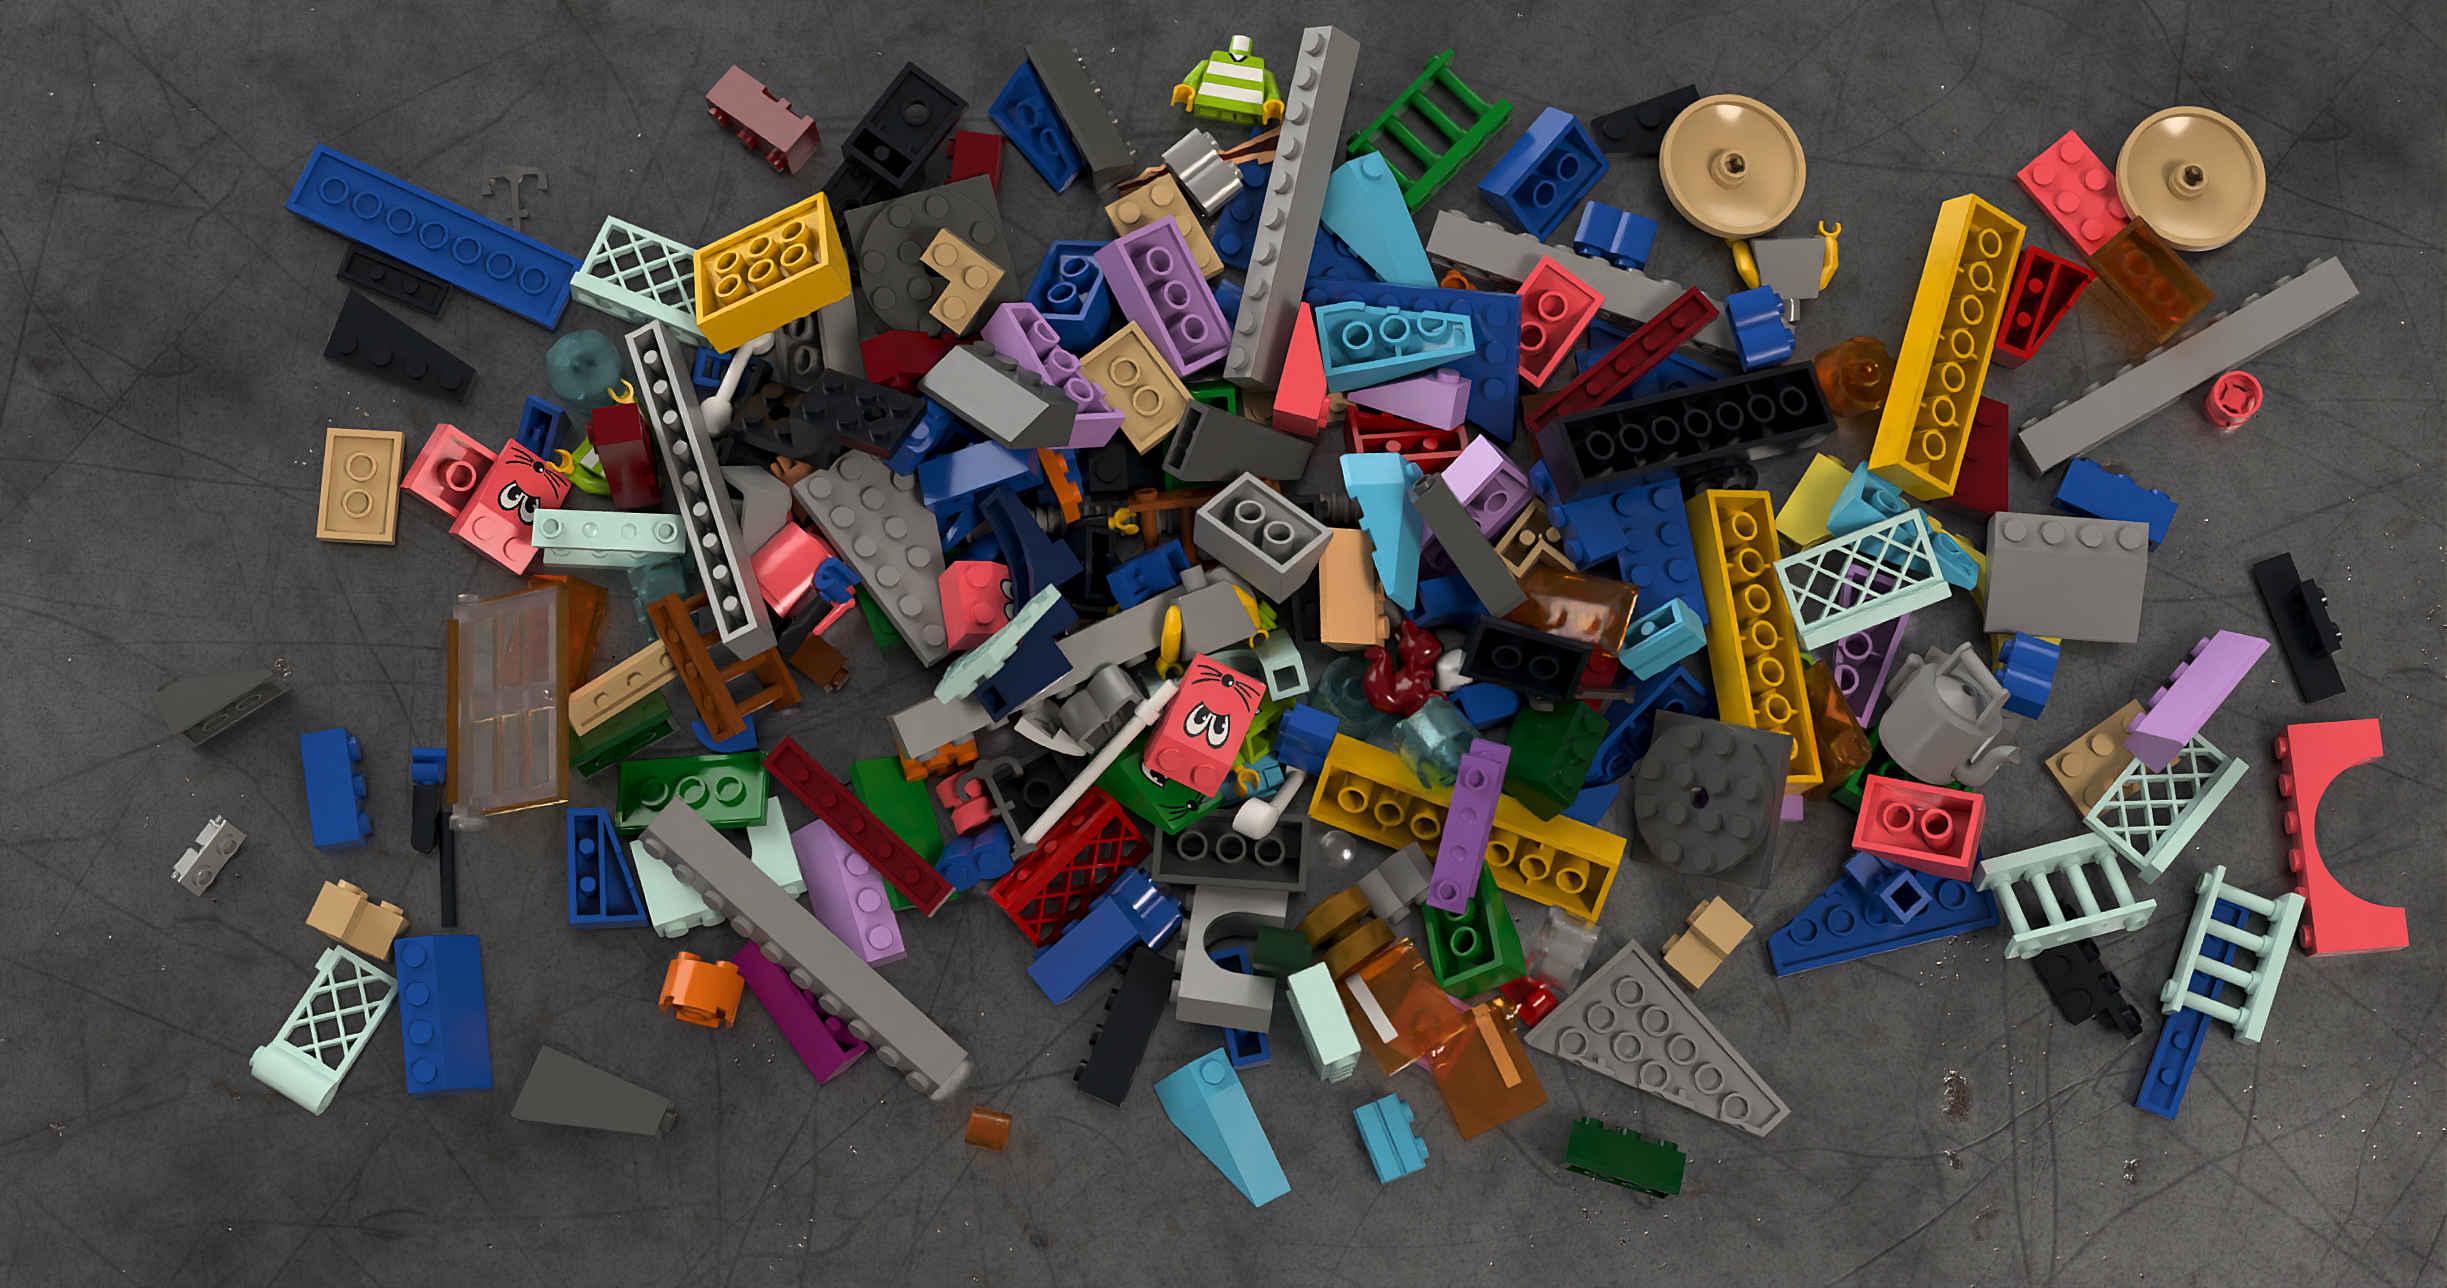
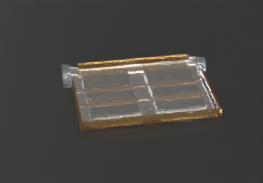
M557 582L482 600L481 596L477 594L458 595V605L453 606V619L447 621V803L453 804V815L449 816L450 830L482 831L488 829V816L569 801V697L571 695L569 691V584Z

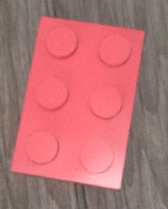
M2073 130L2069 131L2014 177L2016 182L2087 261L2134 224L2120 201L2116 178Z

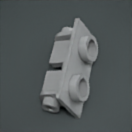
M220 815L215 820L210 819L208 825L195 840L203 848L198 853L190 847L179 862L174 865L173 869H175V872L171 877L200 897L203 891L213 882L215 876L228 859L237 851L247 835Z

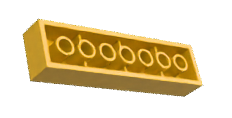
M1973 193L1943 201L1867 468L1870 472L1921 501L1953 496L2026 231L2025 225Z
M1706 489L1686 501L1684 507L1709 625L1707 628H1704L1720 719L1724 722L1794 735L1784 795H1798L1823 783L1794 621L1773 563L1782 560L1770 493L1769 491Z
M1337 732L1326 757L1307 815H1311V818L1397 850L1416 841L1429 861L1436 864L1457 776ZM1500 793L1484 859H1486L1497 887L1596 923L1619 867L1627 839L1560 814L1545 822L1516 798Z

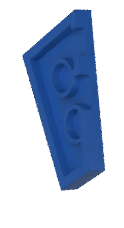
M1030 61L1024 62L1018 66L988 110V113L1059 193L1070 186L1084 164Z

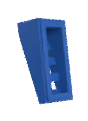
M699 346L694 353L690 374L693 387L718 392L722 381L718 380L721 364H727L728 371L735 354L725 352L720 355L717 350ZM749 359L741 376L740 385H737L733 395H745L747 390L745 388L747 374L752 367H756L759 359ZM706 361L712 362L710 378L703 377Z

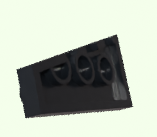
M350 288L323 353V357L331 362L464 408L478 375L476 369L352 288Z

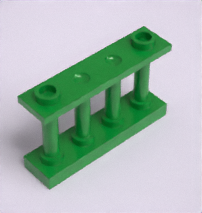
M1450 48L1441 56L1438 53L1434 54L1424 65L1423 70L1425 72L1365 131L1361 128L1358 129L1346 142L1348 147L1346 148L1345 160L1350 161L1358 158L1361 154L1365 156L1379 151L1373 143L1388 129L1426 165L1425 170L1427 172L1418 181L1415 178L1410 180L1380 152L1398 183L1411 217L1512 117L1513 106L1504 97L1495 105L1491 102L1487 104L1449 69L1453 65L1455 53ZM1438 79L1477 114L1476 119L1478 122L1470 130L1466 127L1461 129L1423 94ZM1412 104L1452 140L1450 144L1453 147L1444 155L1441 153L1435 154L1398 119Z

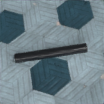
M440 812L438 813L441 927L453 928L457 927L454 813Z

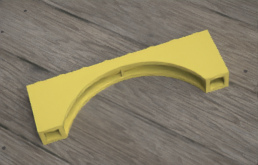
M1818 452L1775 519L1778 541L1781 545L1793 552L1800 553L1822 542L1836 539L1826 529L1832 506L1853 475V473L1845 469V464L1835 456L1829 454L1824 456ZM1901 498L1910 507L1909 503ZM1928 515L1926 520L1937 534L1942 532L1948 534L1980 565L1976 586L1969 590V592L1975 599L1984 617L1986 556L1975 550L1974 544L1969 539L1959 534L1951 535L1941 529L1942 524L1938 520ZM1989 633L1992 645L1993 676L1997 669L2002 670L2003 663L1998 661V657L2004 641H2012L2015 635ZM2036 637L2059 645L2062 640L2060 638Z

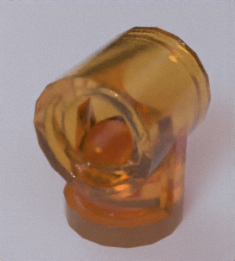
M975 1105L969 1120L965 1143L978 1146L980 1149L988 1152L997 1151L1003 1153L1009 1139L1013 1115Z

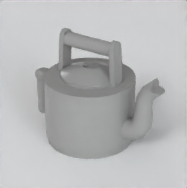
M1970 642L1962 644L1944 664L1930 663L1926 665L1921 656L1914 653L1910 654L1906 658L1904 665L1885 686L1884 692L1893 703L1883 714L1879 723L1878 732L1881 742L1897 764L1911 775L1930 784L1948 785L1957 780L1962 785L1969 787L1985 784L1994 775L2001 764L2020 763L2018 754L2021 747L2002 745L1991 749L1978 762L1973 764L1976 758L2000 732L2003 723L2000 709L2011 693L2007 688L2003 689L1972 650L1973 646ZM1961 661L1976 680L1956 668Z

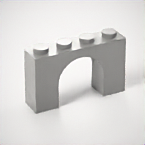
M1196 885L1195 890L1188 889L1185 912L1192 913L1191 920L1183 919L1180 942L1187 943L1186 950L1178 949L1175 972L1182 973L1181 981L1173 980L1170 1003L1177 1004L1175 1020L1269 1033L1276 979L1227 971L1216 965L1208 957L1205 949L1214 941L1233 935L1282 941L1283 932L1281 931L1284 929L1289 891Z

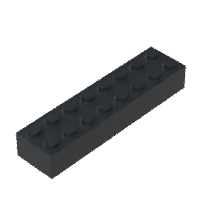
M1807 360L1555 417L1536 436L1561 503L1565 505L1815 446L1838 429L1812 360Z

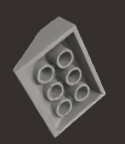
M1996 511L1987 525L1983 633L2015 635L2019 631L2033 637L2136 644L2148 563L2149 523Z

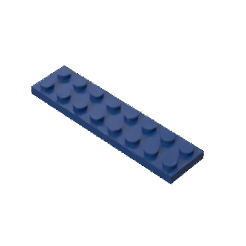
M318 143L284 206L287 212L405 265L446 281L456 288L554 331L571 297L570 281L576 271L580 272L584 261L321 143Z
M1617 346L1575 352L1574 360L1578 376ZM1655 368L1608 405L1660 394ZM1675 478L1605 495L1630 544L1621 553L1616 555L1629 625L1678 597L1688 608H1691L1699 615L1703 628H1707L1709 620L1679 479Z

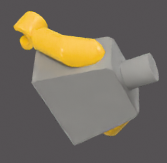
M1821 221L1815 235L1749 238V244L1747 239L1725 238V243L1732 249L1737 270L1750 290L1770 285L1773 293H1779L1783 301L1784 314L1780 315V317L1785 318L1787 321L1800 320V299L1817 298L1819 291L1826 288L1838 268V242L1836 239L1841 230L1839 223L1835 222L1832 233H1827L1823 229L1824 221Z
M1201 564L1179 572L1187 594L1170 600V608L1166 611L1161 636V656L1155 662V669L1163 680L1166 679L1165 673L1170 667H1172L1173 673L1180 677L1183 674V668L1177 661L1179 658H1181L1182 662L1194 659L1197 652L1205 655L1238 641H1243L1249 647L1254 648L1253 638L1256 634L1263 641L1267 640L1269 634L1261 627L1257 601L1239 586L1230 584L1227 579L1209 585Z

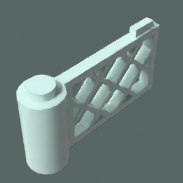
M340 945L334 951L330 948L326 949L315 966L320 971L274 1041L267 1047L261 1045L249 1062V1065L253 1067L251 1076L315 1115H320L330 1104L337 1092L339 1083L399 995L398 980ZM341 958L354 964L357 979L335 984L333 970ZM361 969L371 974V976L362 977ZM329 977L330 985L322 987ZM380 980L391 987L383 1000L372 1003L367 1002L364 984ZM359 985L363 1005L341 1010L337 990ZM332 992L335 1011L314 1016L311 1003L316 995ZM377 1008V1010L371 1017L369 1010ZM307 1010L308 1018L301 1019ZM364 1011L367 1025L363 1031L346 1036L342 1016ZM337 1018L341 1037L319 1042L315 1023ZM310 1024L314 1044L297 1048L286 1041L295 1027ZM355 1041V1043L349 1050L347 1042ZM342 1044L345 1058L335 1071L323 1064L320 1049ZM315 1050L317 1059H315L314 1057L310 1056L305 1052Z

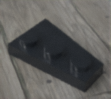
M1695 84L1592 119L1590 126L1599 149L1605 158L1647 157L1649 154H1660L1663 138L1673 121L1684 109L1701 99Z

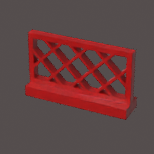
M1096 784L1035 844L1038 851L1021 858L986 893L1038 950L1050 942L1053 946L1063 938L1060 932L1064 927L1077 918L1082 921L1091 912L1088 907L1102 896L1130 866L1134 868L1153 849L1152 845L1122 811L1123 808L1119 803ZM1116 817L1114 833L1101 834L1102 829ZM1135 840L1139 844L1128 856H1121L1123 841ZM1113 842L1110 858L1097 859L1100 843ZM1086 845H1089L1087 860L1074 861L1075 856ZM1109 867L1107 877L1101 883L1093 884L1096 868ZM1086 869L1083 885L1070 886L1072 872ZM1059 872H1062L1060 887L1047 889L1048 883ZM1082 894L1080 904L1074 910L1066 911L1069 895ZM1058 897L1056 912L1043 914L1045 898ZM1035 899L1033 915L1019 916L1018 913L1031 900ZM1054 922L1053 931L1042 941L1039 938L1041 923Z

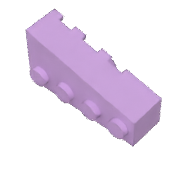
M1031 302L1001 303L981 331L983 339L995 345V350L1002 355L1017 359L1019 366L1042 376L1041 380L1062 388L1065 390L1066 396L1079 403L1069 445L1065 447H1047L1046 450L1104 447L1124 422L1126 416L1119 408L1113 410L1103 399L1106 392L1097 382L1092 385L1079 370L1082 363L1074 354L1071 355L1069 352L1061 349L1057 344L1061 338Z
M1851 563L1844 578L1863 586L1870 570ZM1876 573L1869 589L1881 595L1890 592L1895 580ZM1842 582L1839 606L1843 608L1853 606L1861 590ZM1901 583L1899 588L1906 586V584ZM1867 593L1863 602L1872 599L1875 596H1872ZM1911 612L1834 641L1825 724L1858 737L1862 736L1872 715Z

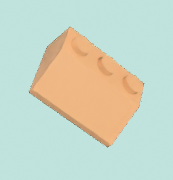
M1327 527L1334 534L1331 542L1319 559L1321 643L1340 652L1366 650L1372 645H1380L1385 648L1384 639L1389 638L1390 624L1388 617L1384 616L1383 601H1387L1388 596L1372 558V552L1377 550V548L1370 540L1367 532H1363L1360 529Z

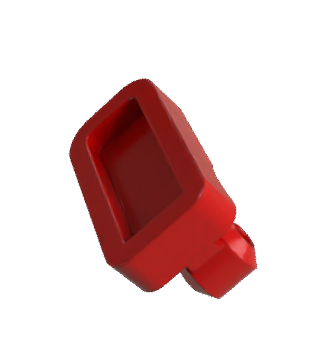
M1524 958L1527 975L1500 985L1497 989L1526 1026L1534 1028L1559 1006V1002Z

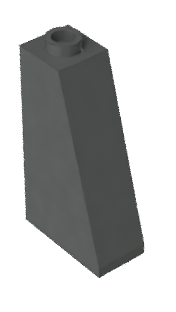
M1189 398L1161 469L1186 482L1235 481L1246 471L1255 477L1269 476L1271 480H1300L1305 467L1309 463L1314 444L1294 434Z
M1438 471L1432 476L1431 474H1426L1419 478L1412 485V490L1407 493L1412 504L1492 617L1500 619L1528 600L1512 571L1441 473Z
M543 1044L510 1116L523 1123L659 1139L662 1132L668 1133L677 1112L673 1111L675 1103L670 1099Z

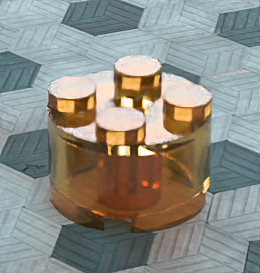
M1857 336L1830 346L1815 356L1813 365L1834 416L1854 418L1879 409L1886 404L1897 362L1894 357L1890 358L1884 349L1887 346L1879 339L1871 336Z

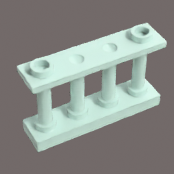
M534 509L531 546L532 548H544L543 564L545 566L696 573L697 560L682 515Z
M2096 832L1980 861L1971 878L1977 892L1987 889L1997 892L2015 932V935L2004 951L2006 959L2017 956L2027 959L2051 947L2124 928L2127 931L2140 929L2148 923V919L2157 907L2154 899L2140 903L2135 902L2115 859L2119 851ZM2091 862L2101 864L2120 908L2105 912L2100 911L2082 872L2081 866L2083 864ZM2060 870L2062 873L2067 874L2086 917L2066 922L2046 878L2047 874ZM2025 879L2027 882L2032 883L2051 926L2033 931L2030 930L2012 890V883Z
M2217 865L2207 869V872L2204 871L2198 879L2195 892L2199 894L2172 980H2167L2161 993L2160 999L2164 1002L2161 1013L2166 1015L2180 1012L2182 1005L2233 1024V1028L2236 1029L2233 1040L2245 1045H2251L2260 1042L2306 897L2290 892L2279 896L2274 901H2270L2223 883L2222 880L2227 867ZM2217 897L2266 915L2267 920L2271 921L2267 935L2259 937L2210 918ZM2205 933L2255 951L2256 956L2259 957L2255 971L2247 973L2200 955L2199 951ZM2193 970H2199L2243 987L2244 992L2248 993L2244 1007L2235 1009L2188 991L2187 988Z

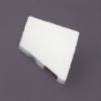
M1053 694L1042 699L1044 706L1023 715L1014 727L1016 731L1025 737L1052 750L1075 756H1084L1087 751L1077 745L1057 715L1061 707L1071 697L1070 695L1057 699L1056 695Z

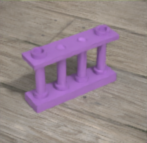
M1474 737L1469 754L1463 753L1426 905L1464 915L1468 898H1474L1512 747Z

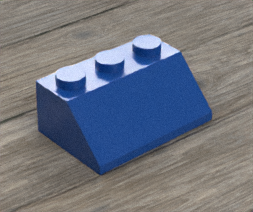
M1548 106L1477 187L1499 215L1521 233L1533 235L1540 240L1539 243H1542L1611 165L1576 116Z

